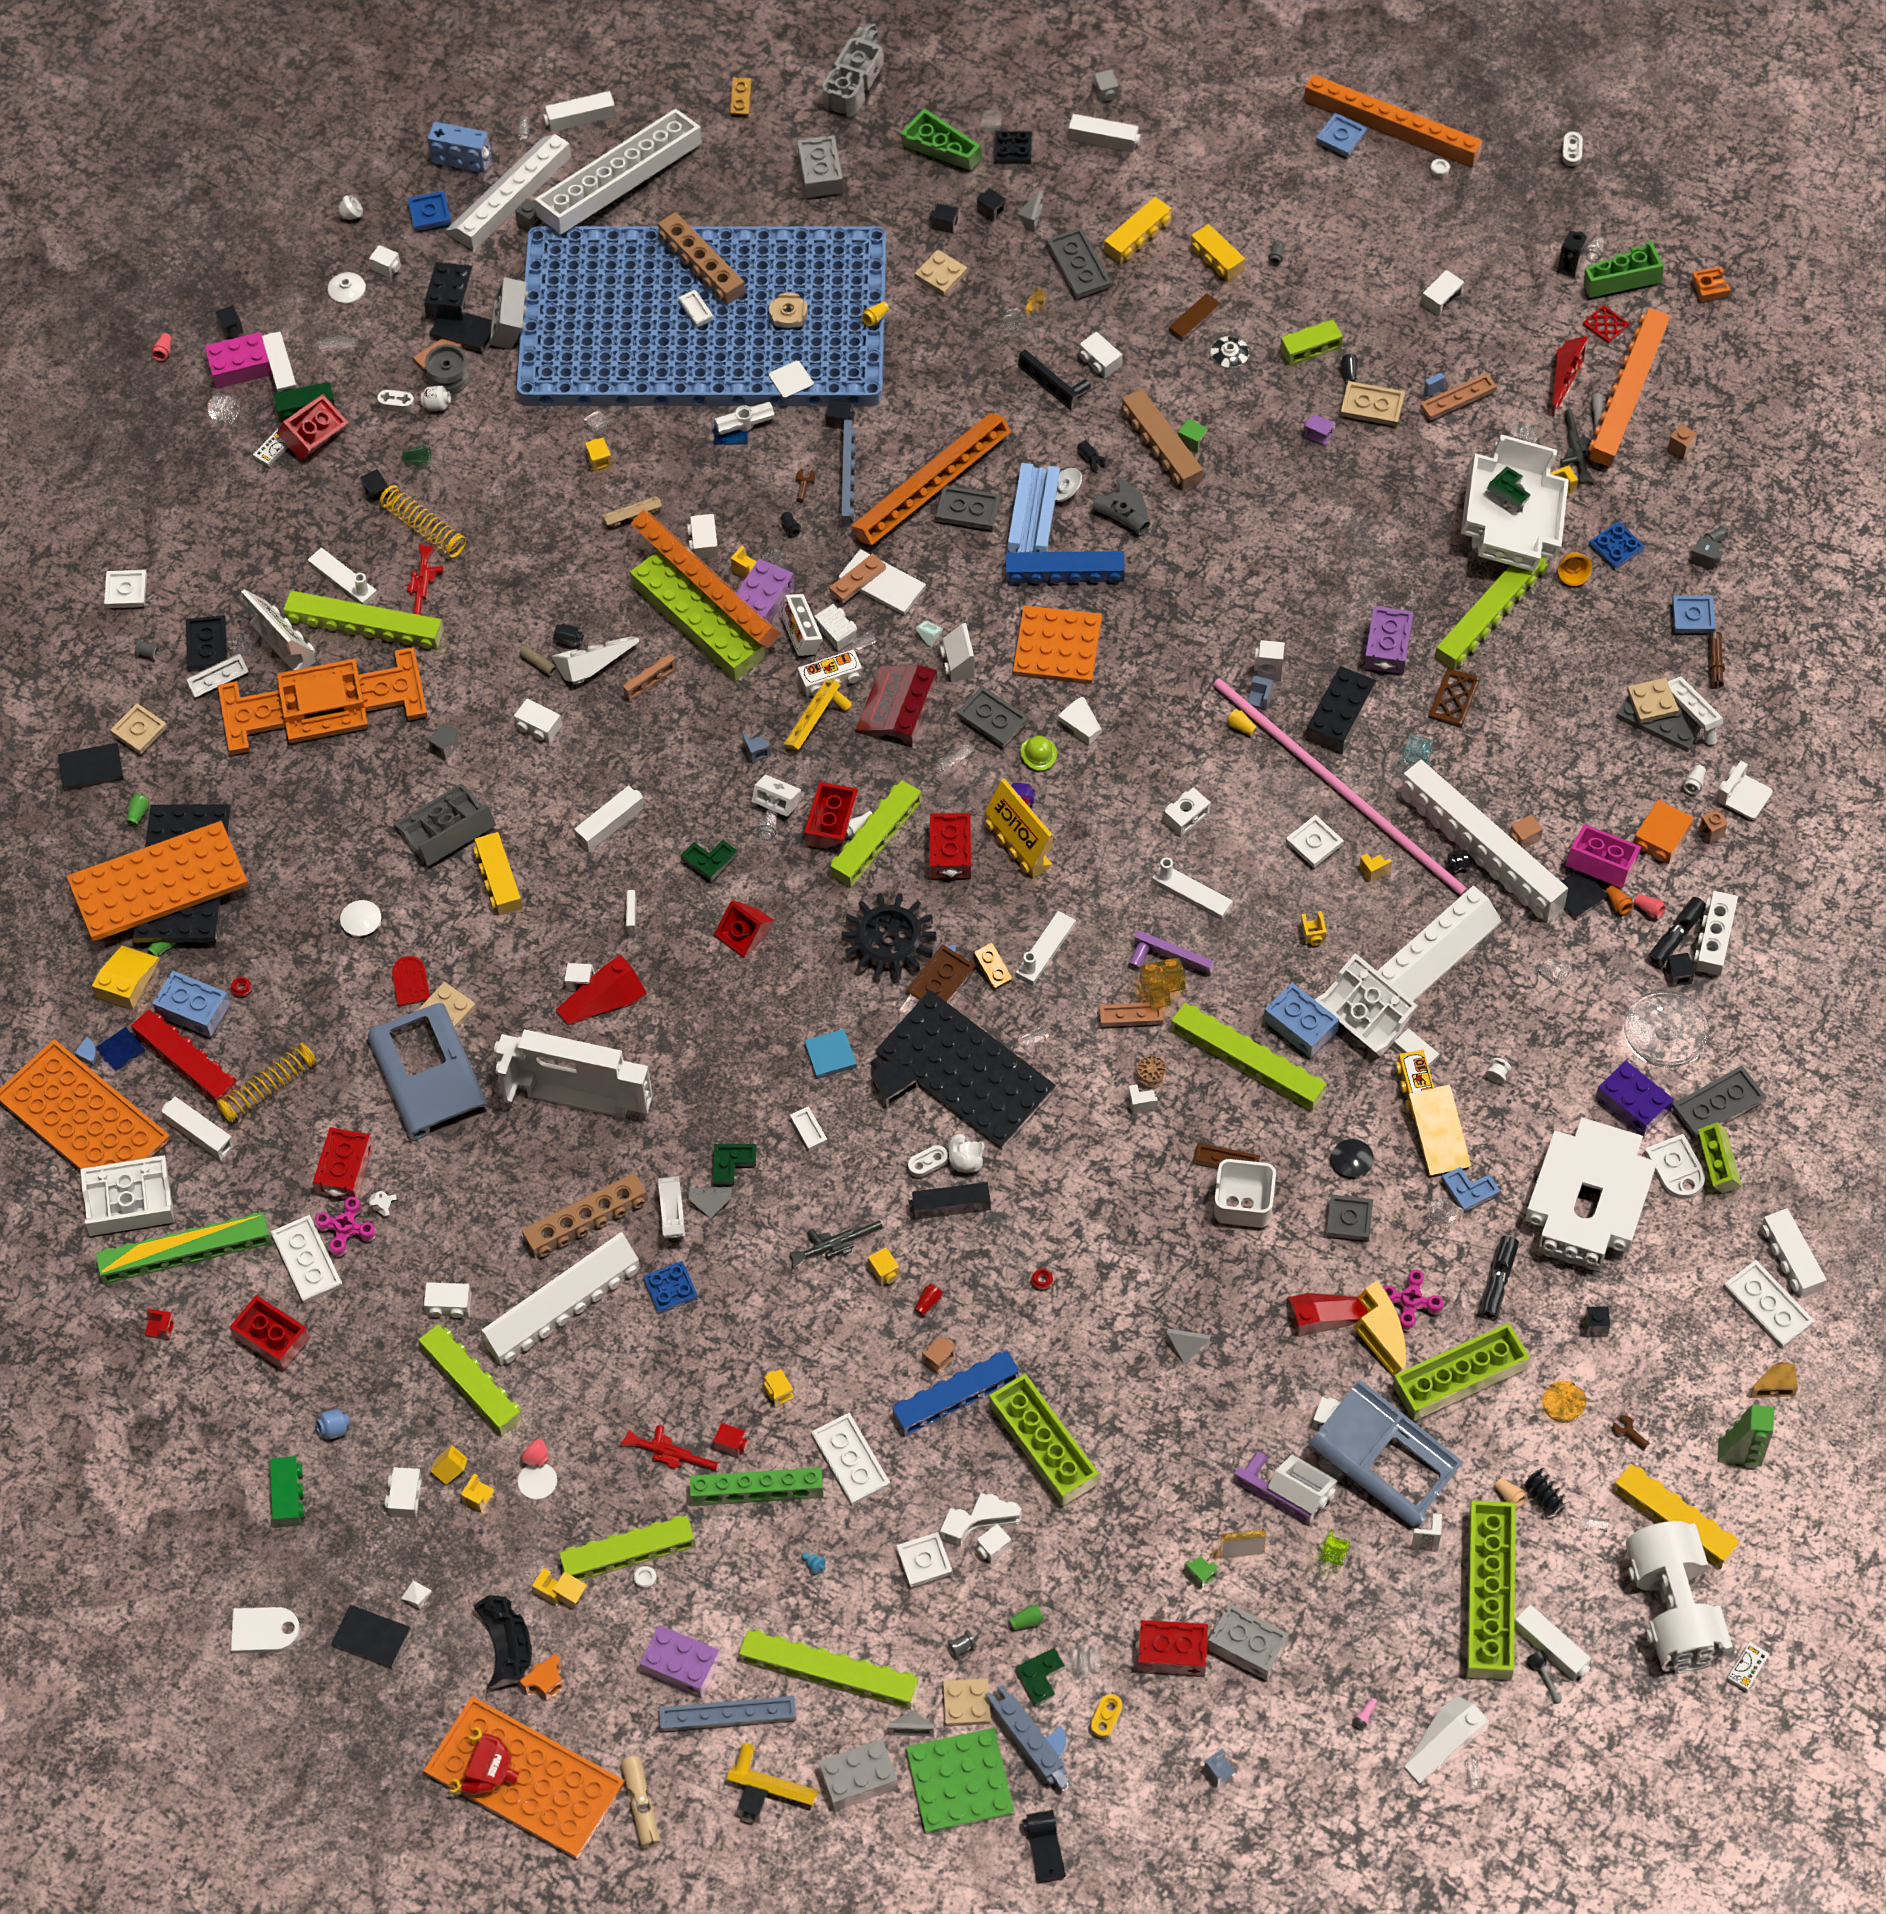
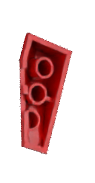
M1586 336L1565 341L1562 348L1558 347L1555 353L1557 362L1551 416L1555 417L1585 361L1588 337Z
M619 955L590 978L589 984H583L556 1009V1012L569 1026L591 1019L594 1015L603 1012L607 1014L612 1012L613 1009L622 1006L623 1008L629 1007L646 996L647 992L631 965L622 955Z
M1304 1293L1287 1297L1298 1337L1355 1325L1363 1316L1369 1313L1360 1300L1354 1296Z

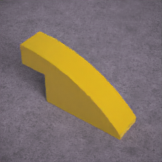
M1376 1281L1357 1297L1369 1313L1363 1316L1353 1327L1394 1377L1406 1365L1404 1335L1391 1300L1379 1282Z

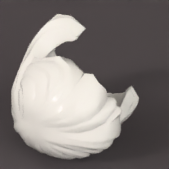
M961 1134L951 1137L948 1141V1148L952 1167L963 1173H972L980 1170L983 1164L982 1153L985 1144L982 1141L965 1142V1136Z

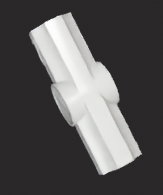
M767 402L751 408L740 406L734 413L715 418L714 421L718 434L722 435L738 429L748 431L753 428L754 424L773 419L775 415L771 403Z

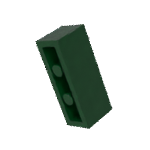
M330 381L273 393L280 423L322 394L336 408Z

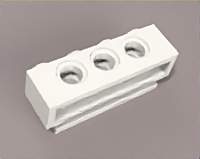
M1713 891L1712 898L1707 899L1705 910H1709L1708 916L1704 915L1701 927H1704L1705 931L1704 933L1700 932L1698 945H1701V949L1696 950L1695 953L1696 971L1721 976L1738 896Z

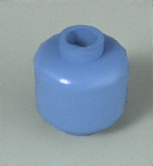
M340 1409L322 1412L316 1420L318 1434L328 1440L344 1436L347 1432V1427L350 1426L348 1415L343 1414Z

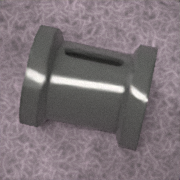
M138 639L135 646V655L151 657L152 660L157 659L160 651L159 643L155 642L152 644L144 642L143 639Z
M968 1630L964 1632V1635L954 1640H948L949 1647L956 1658L971 1648H977L975 1640Z

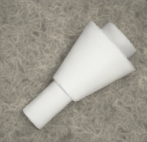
M868 811L862 816L850 819L845 838L853 839L856 830L864 826L866 819L872 812Z

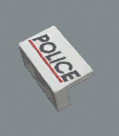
M1433 1514L1430 1530L1414 1529L1411 1550L1438 1552L1442 1514Z

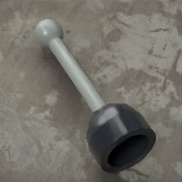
M1540 1650L1527 1657L1530 1665L1535 1669L1541 1670L1553 1694V1701L1560 1703L1562 1696L1557 1694L1544 1668L1547 1663L1544 1651Z

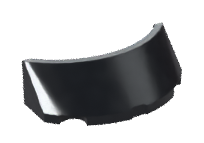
M488 1595L473 1604L475 1611L480 1615L489 1630L495 1650V1668L489 1684H487L488 1689L520 1682L525 1677L524 1673L526 1668L530 1666L532 1658V1645L527 1625L522 1615L516 1614L512 1609V1602L503 1596Z

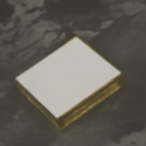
M1265 1530L1221 1534L1220 1558L1265 1554Z

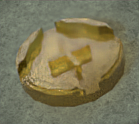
M1561 1380L1552 1383L1543 1395L1542 1405L1545 1413L1551 1419L1559 1423H1570L1583 1415L1586 1408V1396L1584 1391L1576 1386L1575 1383Z

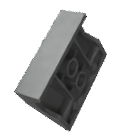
M463 784L457 785L393 823L394 827L416 855L428 866L438 862L442 857L453 853L457 848L471 842L477 836L488 832L496 826L489 806L485 805L482 807L473 793Z

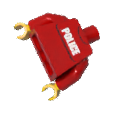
M474 1728L473 1731L478 1736H469L471 1743L475 1746L461 1778V1781L464 1782L461 1784L457 1779L450 1781L451 1784L458 1785L455 1790L449 1789L455 1796L460 1795L462 1792L468 1794L492 1792L501 1786L503 1780L514 1785L519 1776L518 1771L509 1768L512 1756L508 1753V1749L501 1738L487 1733L482 1734L479 1728Z

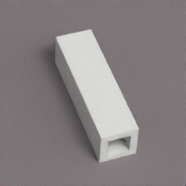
M610 91L545 106L546 114H543L545 124L550 126L551 132L616 117L615 105Z
M1073 114L1069 126V140L1134 152L1136 145L1139 146L1141 134H1138V126Z
M281 331L262 336L277 392L296 389L295 379Z
M627 786L574 829L576 840L590 852L644 808L643 796L638 790H633L630 786Z
M177 1097L164 1104L161 1110L164 1121L220 1161L234 1147L232 1137Z
M1531 1604L1515 1619V1629L1539 1651L1543 1650L1546 1657L1573 1681L1579 1676L1583 1678L1588 1673L1591 1658Z

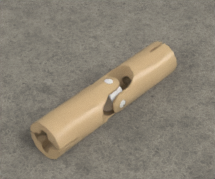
M631 1756L623 1759L621 1766L628 1793L632 1798L631 1806L641 1847L649 1849L660 1845L661 1840L651 1799L646 1795L647 1783L641 1759L639 1756ZM648 1806L649 1812H647V1813H640V1812H639V1811H641V1810H644V1809Z

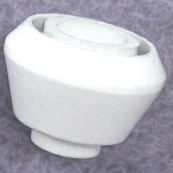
M345 196L339 205L338 212L343 219L353 220L362 216L363 209L356 198Z

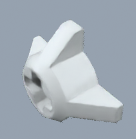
M379 1191L370 1196L369 1204L375 1211L387 1216L390 1215L388 1208L391 1201L396 1200L397 1197L396 1194L388 1196L385 1192Z

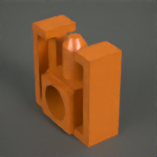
M1722 266L1693 272L1692 281L1700 302L1729 297L1730 287L1729 284H1726V280L1722 279L1724 273Z

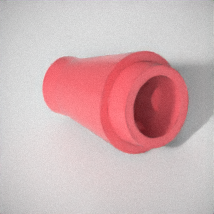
M161 334L158 341L151 348L152 357L157 361H165L170 355L172 337L169 334Z
M1638 894L1634 900V905L1641 908L1651 918L1659 919L1665 912L1666 904L1663 903V900Z

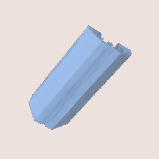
M1021 463L1008 541V550L1010 552H1047L1060 467L1048 466V469H1044L1043 467L1035 468L1033 464Z

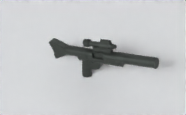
M1571 409L1565 410L1569 428L1567 436L1571 448L1567 450L1566 458L1560 459L1561 466L1575 463L1580 471L1578 484L1593 485L1594 479L1587 470L1583 452H1585V457L1589 459L1591 454L1588 450V445H1590L1589 438L1585 435L1579 438L1573 412Z
M880 1220L855 1231L849 1229L834 1236H831L829 1233L818 1235L813 1228L810 1229L807 1235L814 1242V1247L806 1251L790 1252L793 1260V1269L799 1267L805 1260L831 1249L833 1250L832 1252L829 1251L825 1254L827 1259L833 1258V1256L842 1252L844 1255L852 1252L851 1249L854 1247V1244H849L848 1242L882 1229L883 1226Z

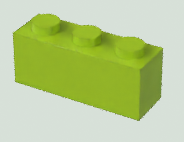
M1334 319L1324 321L1318 325L1306 327L1301 331L1289 333L1281 337L1280 350L1289 366L1342 348L1343 335Z
M1718 1122L1698 1129L1713 1187L1722 1194L1742 1187L1727 1130Z

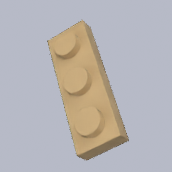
M655 496L601 516L603 522L612 527L621 524V520L627 518L628 520L635 519L643 509L649 513L656 512L657 508L661 507L662 504L660 499Z

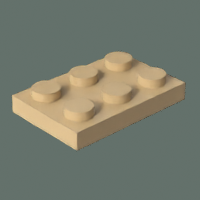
M1348 381L1340 416L1398 426L1405 391Z

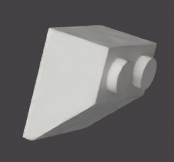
M963 623L943 638V646L940 647L941 657L946 659V663H944L945 673L950 675L951 682L975 678L974 654L966 623Z

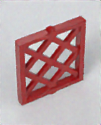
M1603 304L1582 325L1609 344L1617 336H1620L1629 327L1630 323ZM1604 310V315H1597L1600 311ZM1592 318H1595V323H1588ZM1597 318H1604L1605 323H1598ZM1607 318H1614V322L1607 323ZM1618 325H1624L1620 330H1617ZM1598 326H1605V330H1598ZM1608 326H1614L1615 330H1608ZM1608 333H1615L1611 338L1608 337Z

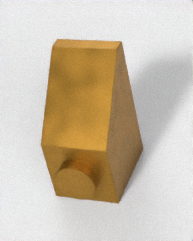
M1787 1362L1773 1364L1754 1384L1751 1398L1795 1397L1798 1389L1795 1364Z

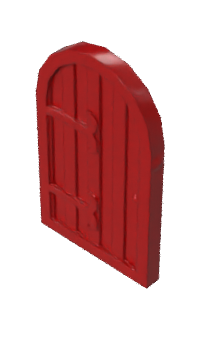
M405 956L398 959L392 967V978L398 1007L426 1002L430 997L423 962L414 956Z

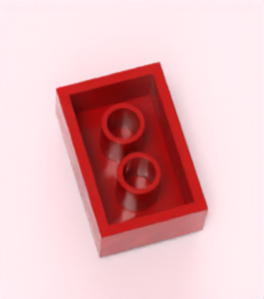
M258 1295L254 1296L229 1327L235 1340L283 1371L310 1339L307 1327Z

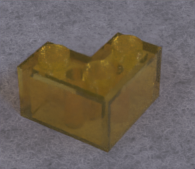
M1179 958L1139 966L1141 987L1151 1010L1171 1006L1170 992L1186 989L1184 968Z

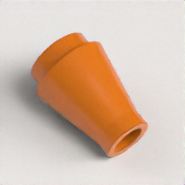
M1615 885L1607 888L1606 894L1615 911L1621 915L1629 913L1634 906L1632 898L1619 890Z

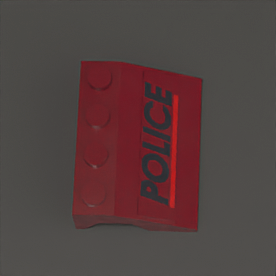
M920 665L880 666L855 732L875 738H880L884 735L902 739L909 747H913L937 685V670Z

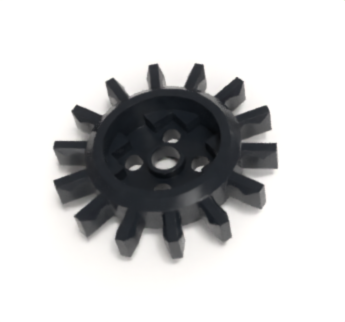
M882 893L877 894L876 901L878 907L870 909L861 900L859 902V910L864 916L861 919L849 914L846 916V923L856 927V931H842V941L857 942V945L845 949L846 958L861 954L863 958L857 964V971L861 973L871 963L876 966V980L881 979L884 968H893L894 976L897 980H901L902 969L900 966L908 964L916 973L919 972L920 964L915 959L916 955L919 954L929 959L933 956L932 949L923 946L922 942L937 941L936 932L922 931V928L933 924V916L929 914L917 919L915 915L921 909V902L917 900L909 909L903 908V895L901 893L897 894L894 905H885ZM882 928L887 929V930L884 931V932L880 931V929H882ZM905 934L906 936L902 938L899 935ZM886 936H893L895 940L887 943L884 941V938Z

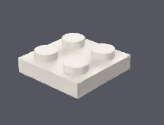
M146 570L107 571L105 608L145 607Z
M1314 815L1286 838V843L1315 868L1343 845L1344 840L1317 815Z
M939 1532L896 1545L910 1588L953 1575Z

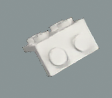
M1740 761L1737 767L1733 766L1730 770L1727 782L1723 781L1718 789L1720 792L1718 803L1750 820H1755L1773 791L1764 784L1746 776L1748 764Z

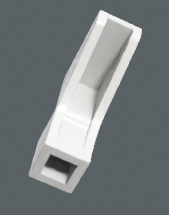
M981 1493L971 1515L962 1509L955 1510L950 1508L940 1530L941 1540L961 1547L965 1538L976 1529L994 1527L996 1524L999 1526L1018 1524L1022 1518V1508L1014 1502L1001 1501L993 1494L985 1495Z

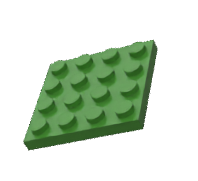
M995 1728L906 1746L925 1834L1015 1815Z

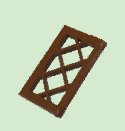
M1447 668L1429 713V718L1461 728L1481 678L1477 675ZM1450 677L1458 679L1457 682L1448 684ZM1467 681L1473 683L1469 690L1464 684ZM1461 684L1464 692L1455 695L1451 688ZM1445 690H1448L1452 697L1442 700ZM1467 695L1465 705L1462 706L1458 698ZM1455 700L1458 708L1449 711L1445 704ZM1442 705L1446 713H1437L1439 706ZM1459 711L1462 712L1459 719L1452 717V714Z

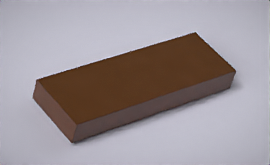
M1206 293L1169 326V331L1184 341L1221 307V303Z
M1198 1143L1193 1164L1218 1169L1219 1164L1223 1160L1233 1159L1259 1162L1260 1155Z

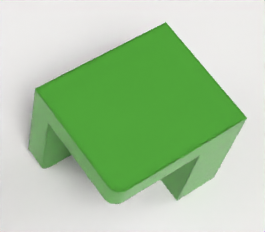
M1187 419L1178 431V436L1188 449L1198 453L1200 441L1207 433V427Z
M1201 1556L1192 1563L1189 1560L1184 1563V1571L1201 1589L1218 1576L1219 1567L1213 1561L1208 1564Z

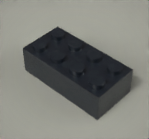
M1339 666L1307 726L1306 740L1343 754L1375 695L1377 680Z

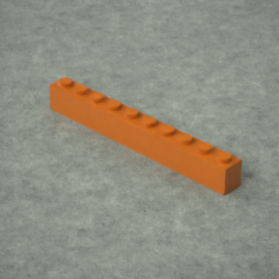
M1313 74L1305 87L1304 102L1332 113H1337L1345 118L1462 164L1473 167L1481 155V139Z
M1650 307L1647 314H1642L1639 321L1642 327H1637L1633 336L1636 342L1631 341L1627 351L1631 354L1630 356H1625L1622 364L1625 369H1620L1616 379L1619 380V384H1614L1611 394L1614 396L1613 398L1609 397L1605 406L1608 411H1603L1599 421L1603 424L1602 426L1598 425L1594 433L1597 439H1592L1588 448L1591 451L1590 460L1611 467L1671 315Z
M989 413L852 524L851 528L858 541L873 545L1007 436L1011 430L1004 416Z
M643 509L633 520L631 525L750 636L766 648L772 645L781 633L656 517Z

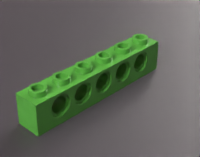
M822 1467L690 1476L692 1506L824 1498Z

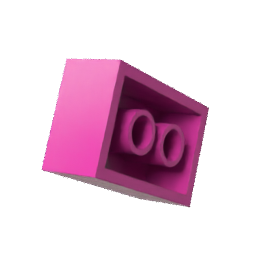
M261 332L205 346L216 389L272 375Z
M1584 824L1570 848L1565 866L1623 888L1637 863L1641 846Z

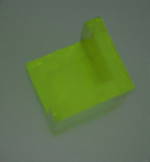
M1330 1529L1322 1552V1560L1343 1567L1350 1547V1541L1335 1537V1530Z

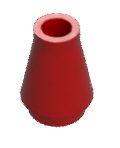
M929 1283L928 1286L924 1287L914 1310L920 1315L925 1316L929 1310L942 1300L943 1291Z

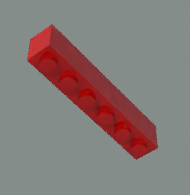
M148 1009L131 1025L134 1035L216 1105L219 1099L226 1102L225 1095L232 1096V1090L238 1091L237 1080L232 1074L223 1072L222 1067L216 1061H210L202 1049L197 1050L188 1037L185 1036L183 1038L179 1035L180 1033L177 1028L172 1024L170 1026L166 1024L165 1019L159 1013L155 1014Z

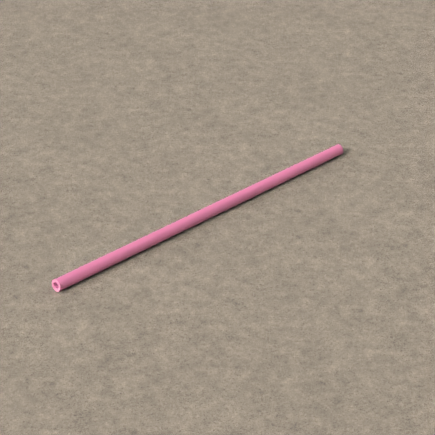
M1219 678L1214 682L1213 686L1457 894L1462 896L1468 891L1462 883Z

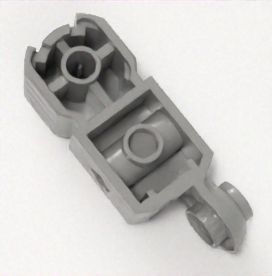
M868 24L857 29L855 38L848 40L834 63V69L829 72L824 80L822 92L826 111L832 109L837 113H846L848 118L856 115L865 102L864 89L869 90L884 65L883 49L876 44L878 39L876 24Z

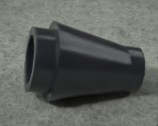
M1355 354L1343 355L1340 364L1346 378V383L1348 384V381L1357 382L1359 359Z

